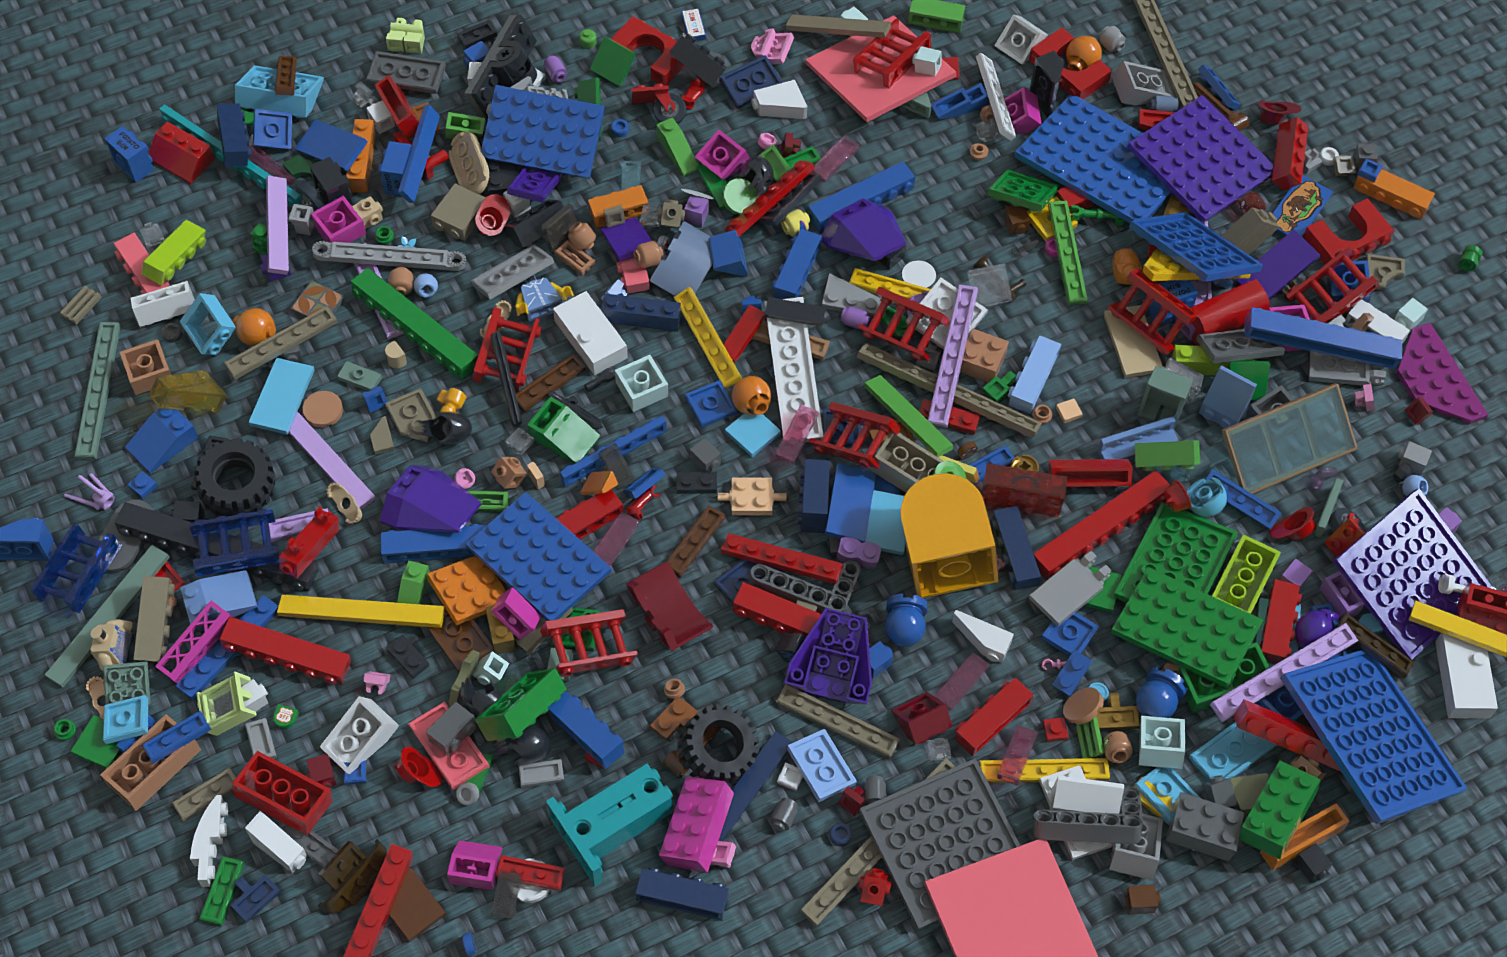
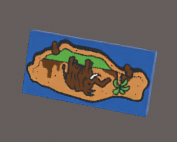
M1302 175L1301 184L1292 187L1273 212V215L1277 218L1276 223L1279 226L1275 233L1285 237L1292 230H1295L1303 237L1307 226L1314 222L1334 191Z

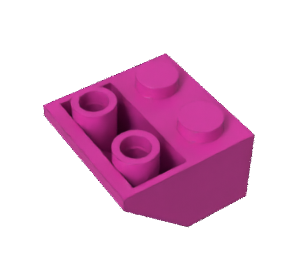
M459 840L452 853L447 873L450 884L494 890L495 874L503 848Z

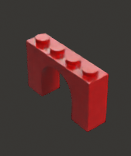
M634 16L611 38L631 51L642 46H653L661 50L663 54L650 67L651 79L664 86H667L685 67L684 64L669 53L676 40Z
M1061 27L1031 48L1029 60L1034 65L1036 58L1051 51H1055L1058 56L1062 57L1066 54L1067 47L1074 37ZM1100 59L1081 71H1070L1063 68L1059 87L1068 95L1078 96L1084 100L1110 81L1112 70Z
M1368 198L1354 204L1348 215L1362 234V238L1359 240L1346 241L1338 238L1323 220L1307 226L1303 238L1320 254L1319 259L1324 265L1335 258V254L1341 249L1349 247L1353 254L1349 258L1353 261L1366 252L1371 253L1375 248L1387 245L1392 240L1391 237L1395 230Z

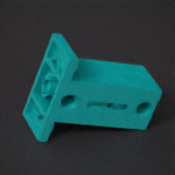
M648 763L567 812L561 801H556L554 796L546 801L550 820L594 886L602 882L601 874L603 870L600 858L672 814L673 802L671 797L673 795L667 785L663 787L659 781L661 779L659 773L655 768L651 769Z

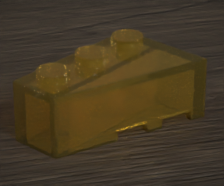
M205 370L158 376L149 393V396L159 408L184 410L185 407L195 408V411L213 409V413H219L227 396Z

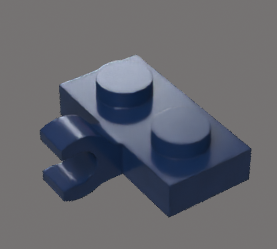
M266 875L252 887L241 876L234 883L243 895L231 907L248 923L277 897L281 891Z

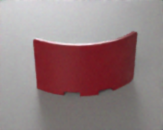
M666 561L626 583L636 606H641L646 613L645 621L652 631H658L660 641L670 651L713 628L712 623L692 603L669 562Z

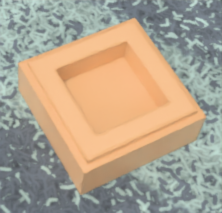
M1075 399L1056 405L1063 423L1082 418L1083 414Z
M535 462L527 464L528 475L537 489L544 487V477Z

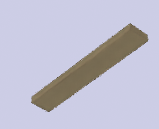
M791 15L785 26L788 31L885 38L891 28V23L889 21Z
M328 306L224 362L225 367L234 380L337 324L338 321Z
M786 684L776 700L777 705L891 759L900 741V738Z

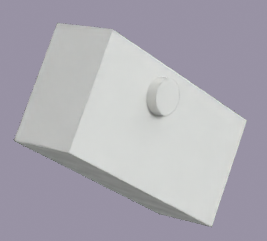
M587 291L553 308L555 323L594 376L628 358L627 345Z
M1441 633L1435 643L1448 718L1490 719L1498 707L1488 650Z

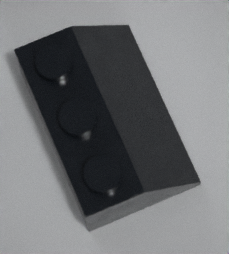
M1055 51L1035 59L1029 90L1037 96L1039 108L1047 118L1053 113L1064 66L1062 57L1058 56Z
M547 199L543 203L507 221L503 230L516 246L529 248L535 244L534 241L540 238L542 240L551 235L550 232L556 229L558 231L565 228L566 223L571 220L562 201Z

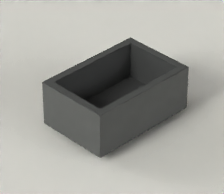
M1180 792L1173 805L1165 841L1230 861L1237 851L1244 812Z

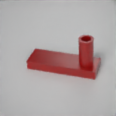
M400 131L393 134L395 142L411 144L412 146V143ZM444 149L427 159L423 176L427 180L434 177L433 168L449 159Z

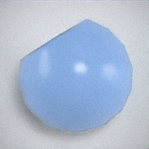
M420 274L414 281V290L420 297H431L438 289V282L431 274Z
M1419 475L1407 477L1402 485L1403 493L1406 496L1418 488L1424 496L1428 491L1427 481Z

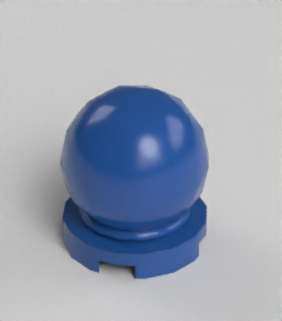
M903 594L888 597L886 610L889 614L884 624L886 635L898 646L910 647L915 645L923 638L926 630L924 616L928 610L927 601L917 595H913V598H905Z
M1153 667L1146 676L1147 682L1137 692L1135 701L1137 709L1142 716L1170 718L1177 709L1178 700L1183 699L1188 687H1184V680L1171 670L1166 669L1163 672L1158 670V667Z

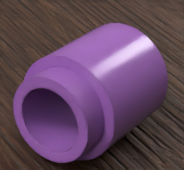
M549 56L545 59L544 68L553 82H562L567 77L568 72L561 60L556 56Z
M850 306L849 308L844 307L840 321L844 322L847 326L859 329V324L868 327L870 316H868V311Z

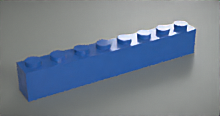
M1252 307L1245 317L1244 337L1390 369H1395L1402 360V340L1391 336H1382L1372 332L1359 331L1354 328L1327 324L1317 320L1304 319L1299 316H1290L1261 308Z

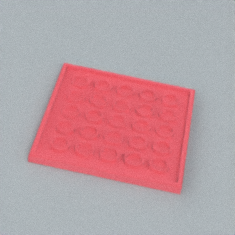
M893 15L883 21L891 23L896 17ZM899 21V30L917 37ZM851 36L806 59V65L866 122L956 77V71L943 59L936 76L915 72L914 64L890 88L883 86L881 74L866 67L857 74L854 73V57L876 37ZM898 37L892 40V42L906 48L912 44ZM888 47L881 50V52L895 58L901 55V53ZM877 57L870 61L884 68L891 65Z
M1035 840L924 882L955 957H1098L1047 840Z

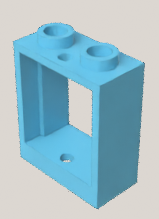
M199 293L180 320V323L200 353L206 355H217L236 329V326L215 295ZM209 313L218 324L217 329L210 338L201 326Z

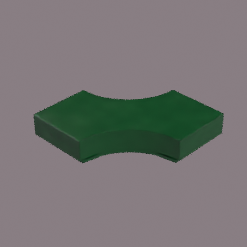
M297 155L284 162L283 166L293 179L300 177L312 178L310 165L319 162V160H307Z

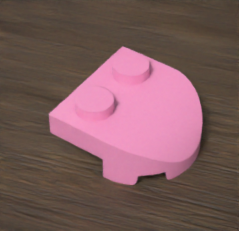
M774 29L765 30V34L760 38L758 36L754 38L751 49L757 59L766 55L771 64H783L794 37L792 33H775Z

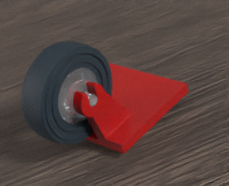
M655 84L653 87L639 85L632 88V104L655 102L653 113L659 123L673 117L676 123L680 124L685 118V102L680 96L669 93L668 85Z
M1336 509L1329 518V523L1334 533L1324 543L1336 557L1339 556L1364 534L1363 522L1349 509Z

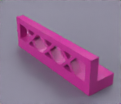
M211 600L158 662L156 667L178 684L218 641L229 617L232 616ZM213 607L221 613L216 620L208 621L207 614ZM197 626H204L205 633L202 637L194 638L193 630ZM190 642L191 650L186 654H180L179 647L182 643ZM176 659L177 666L171 673L163 667L168 660Z

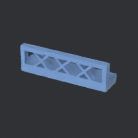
M1172 416L1103 438L1100 441L1098 453L1101 459L1130 460L1135 458V443L1179 441L1173 430L1176 420Z

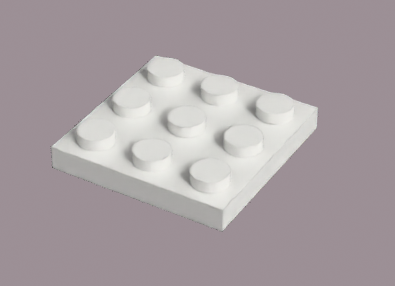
M940 278L920 304L945 314L951 321L958 289L943 278ZM977 302L975 303L968 336L988 311ZM912 314L906 320L908 325L913 317ZM924 317L922 320L920 319L915 330L924 335L930 323L928 322L929 319ZM950 321L947 327L941 324L939 327L937 326L930 338L932 342L942 349L945 347Z

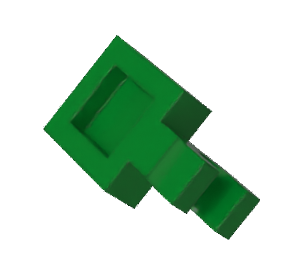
M1009 371L1002 379L996 376L983 387L982 392L998 403L1009 393V387L1015 383L1016 375Z

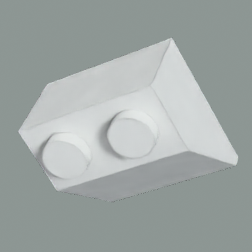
M1013 15L994 46L1023 65L1029 60L1031 48L1047 38L1048 34L1023 17Z

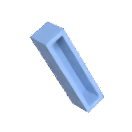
M1039 336L1037 342H1032L1029 350L1031 354L1029 357H1025L1022 364L1024 369L1022 372L1019 371L1016 376L1015 382L1017 384L1015 387L1011 386L1009 390V406L1031 414L1059 355L1060 343Z

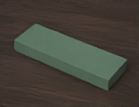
M1335 479L1314 536L1322 537L1344 480Z

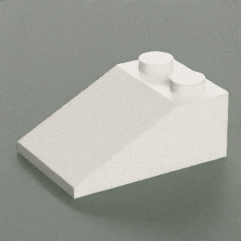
M359 696L324 740L320 748L328 753L347 774H351L359 767L362 761H366L389 740L399 725L374 701ZM344 762L351 763V764L347 767V766L344 764Z

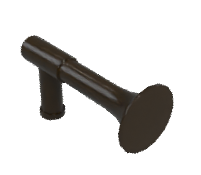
M989 255L980 258L973 268H980L987 273L1010 302L1016 300L1015 292L1026 286L1025 280L1020 279L1019 282L1008 287L988 263Z

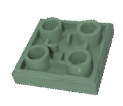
M148 661L103 665L106 705L146 695L148 704H151Z

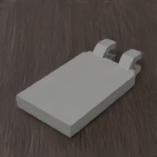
M1312 351L1309 352V381L1351 385L1384 384L1386 371L1372 370V368L1384 369V367Z
M1092 551L1087 553L1081 560L1078 558L1076 560L1073 559L1029 596V599L1058 627L1100 593L1104 587L1102 586L1104 585L1103 582L1110 577L1111 569L1107 565L1099 569L1096 574L1089 569L1097 558Z

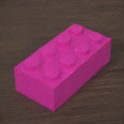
M686 776L659 854L669 867L708 873L734 792L725 781Z

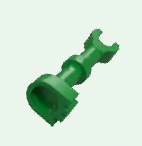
M1071 205L1069 212H1074L1071 215V220L1073 221L1083 217H1091L1096 220H1101L1102 218L1114 219L1116 226H1122L1125 220L1113 213L1102 211V209L1098 208L1096 210H1084L1077 205Z

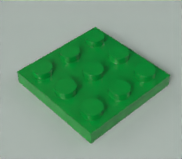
M1007 169L989 188L988 196L998 201L1010 202L1014 206L1026 207L1033 212H1041L1057 194L1059 185Z

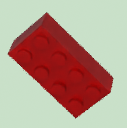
M259 751L253 755L232 782L234 797L307 836L332 803L330 788Z

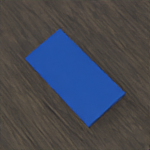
M315 119L295 147V150L319 161L330 157L334 163H338L342 170L348 171L368 141L363 137Z
M837 463L824 535L839 539L850 537L861 543L866 541L876 477L875 473Z

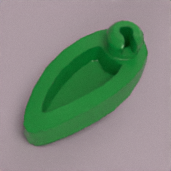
M888 307L881 318V322L886 329L896 312L895 309ZM902 315L893 333L894 336L899 338L903 337L908 327L907 319L904 315Z

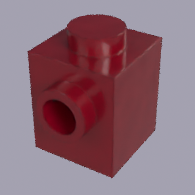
M328 753L306 760L309 772H305L307 777L328 788L337 785Z

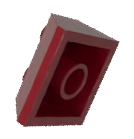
M928 692L891 709L902 731L914 744L924 743L928 738L936 734H942L946 729L953 726L946 705Z

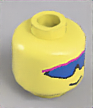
M796 209L783 219L781 225L786 235L794 237L799 234L800 229L808 231L810 218L806 212L803 213L801 210Z

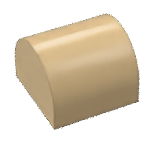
M396 341L389 343L385 348L389 366L401 368L407 365L405 353Z

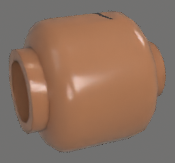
M577 222L569 228L568 238L576 249H585L587 251L594 246L593 242L596 239V235L587 223Z
M654 241L638 244L636 250H634L635 262L642 268L659 265L661 257H663L662 247L658 246Z
M397 267L389 273L388 284L405 296L413 290V274L407 268Z
M1115 731L1104 737L1102 741L1103 749L1109 761L1112 763H1123L1131 757L1132 745L1125 733Z

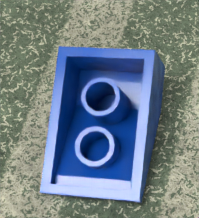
M168 401L152 413L125 448L151 474L198 439V435L194 426Z
M21 519L1 527L0 560L50 561L54 539L43 519Z

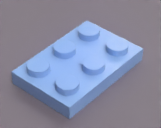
M825 729L787 746V751L818 802L844 791L848 786L851 788L856 785V779Z

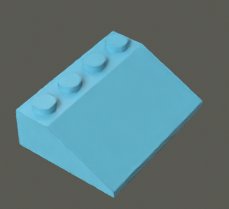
M254 65L235 85V104L240 103V107L243 109L292 113L296 118H306L313 109L324 77L296 72L294 95H275L277 69Z

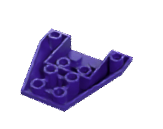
M864 198L833 213L822 233V243L830 249L872 261L882 259L885 255L897 251L906 245L905 238L893 212L883 205Z
M410 465L387 492L380 522L381 524L401 530L459 533L481 506V502L443 471L429 466Z
M825 608L790 661L784 684L810 695L846 704L867 705L872 687L867 618Z

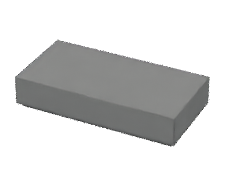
M263 718L245 724L253 755L259 751L276 759L277 755L267 719Z
M561 759L519 766L521 788L564 782Z

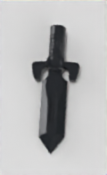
M553 391L548 393V398L551 396L568 406L590 427L603 428L600 419L578 406V400L574 396L567 399L562 398Z

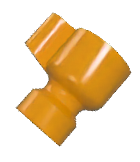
M450 388L448 391L441 390L436 401L445 405L442 406L440 412H456V410L462 408L467 397L462 391Z

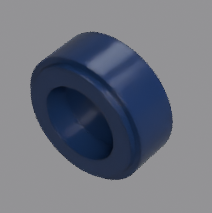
M837 823L832 826L830 840L833 844L845 846L850 842L852 831L847 824Z

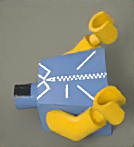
M535 275L530 276L524 280L526 284L521 286L522 293L517 296L515 305L517 316H520L521 313H526L530 322L536 318L552 314L553 308L562 304V298L565 301L567 300L566 297L574 296L571 287L565 286L562 288L553 282L550 283L547 278L537 280Z

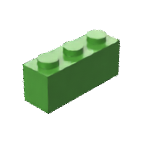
M912 0L908 24L960 33L965 5L940 0Z
M1199 440L1135 443L1136 467H1142V471L1155 470L1154 466H1162V470H1174L1175 465H1181L1182 469H1194V465L1200 464Z

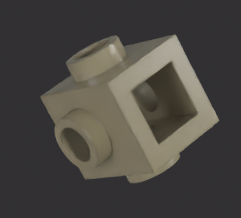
M667 200V203L664 202L662 207H658L657 218H660V227L679 229L680 221H684L685 210H682V205L678 204V201ZM669 211L673 212L674 216H670Z

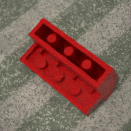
M1254 279L1191 307L1193 311L1199 314L1197 319L1192 322L1196 329L1193 337V342L1196 346L1199 345L1196 340L1200 334L1225 332L1242 328L1245 325V317L1252 307L1263 310L1270 308L1267 293L1259 281Z
M1473 583L1466 585L1457 604V616L1507 635V593Z

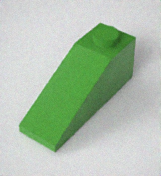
M673 117L656 124L657 139L683 177L697 171V166L699 165L682 130Z

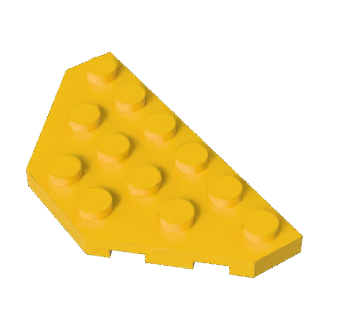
M1159 248L1154 251L1145 263L1142 271L1151 281L1200 280L1197 275L1187 271L1186 267L1176 263L1173 258L1162 253ZM1251 274L1239 275L1237 277H1228L1224 279L1250 278Z

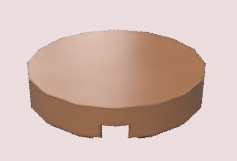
M330 391L315 392L303 404L304 417L314 427L324 428L327 425H333L337 423L343 413L340 398Z
M1093 687L1080 689L1066 701L1063 707V714L1069 723H1076V725L1087 723L1097 716V710L1100 707L1102 709L1104 698Z

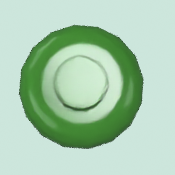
M591 29L581 31L579 34L580 46L585 49L595 47L597 44L596 33Z

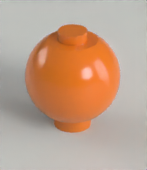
M1092 36L1076 37L1069 43L1066 50V59L1070 71L1084 70L1099 59L1101 60L1102 57L1101 46L1097 39Z
M259 308L245 310L240 315L235 316L232 321L236 326L235 331L238 338L244 344L251 347L276 333L272 316Z
M747 376L735 384L732 390V401L738 411L747 415H762L768 410L771 391L763 379L756 376Z

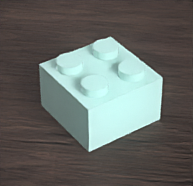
M651 355L615 370L616 384L633 412L668 397V383Z
M1141 716L1139 765L1182 769L1185 755V719Z

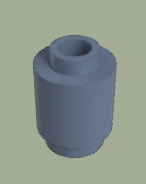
M1155 96L1154 99H1151L1150 109L1177 112L1178 98L1173 96Z

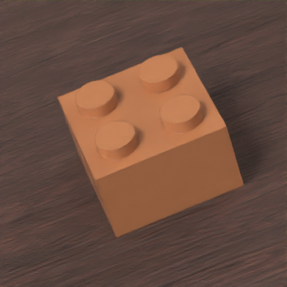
M972 329L966 343L960 372L989 383L997 376L1007 354L1009 341Z
M158 339L120 352L135 395L174 383Z

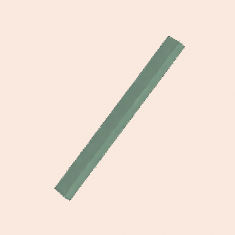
M100 322L75 450L76 460H96L121 328L119 322Z
M151 545L46 672L45 676L63 688L91 654L92 629L97 625H104L107 621L120 619L140 595L143 576L154 577L170 558L169 555Z

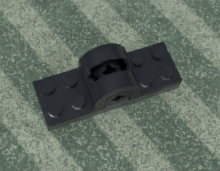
M510 15L464 93L481 118L488 119L486 110L489 103H492L495 85L512 87L527 76L531 77L533 84L537 78V70L528 57L537 40L522 15Z

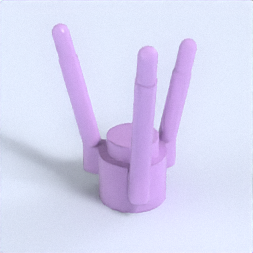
M92 473L89 476L100 489L83 476L79 475L78 478L94 491L92 496L94 502L67 493L64 494V497L92 506L98 511L101 508L108 509L115 499L114 494Z

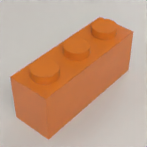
M642 185L589 199V213L595 228L606 225L603 210L618 205L623 207L625 220L649 214V202Z

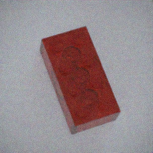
M987 463L981 495L984 504L988 507L1009 508L1018 506L1019 511H1024L1028 514L1036 513L1046 517H1059L1065 499L1068 477Z

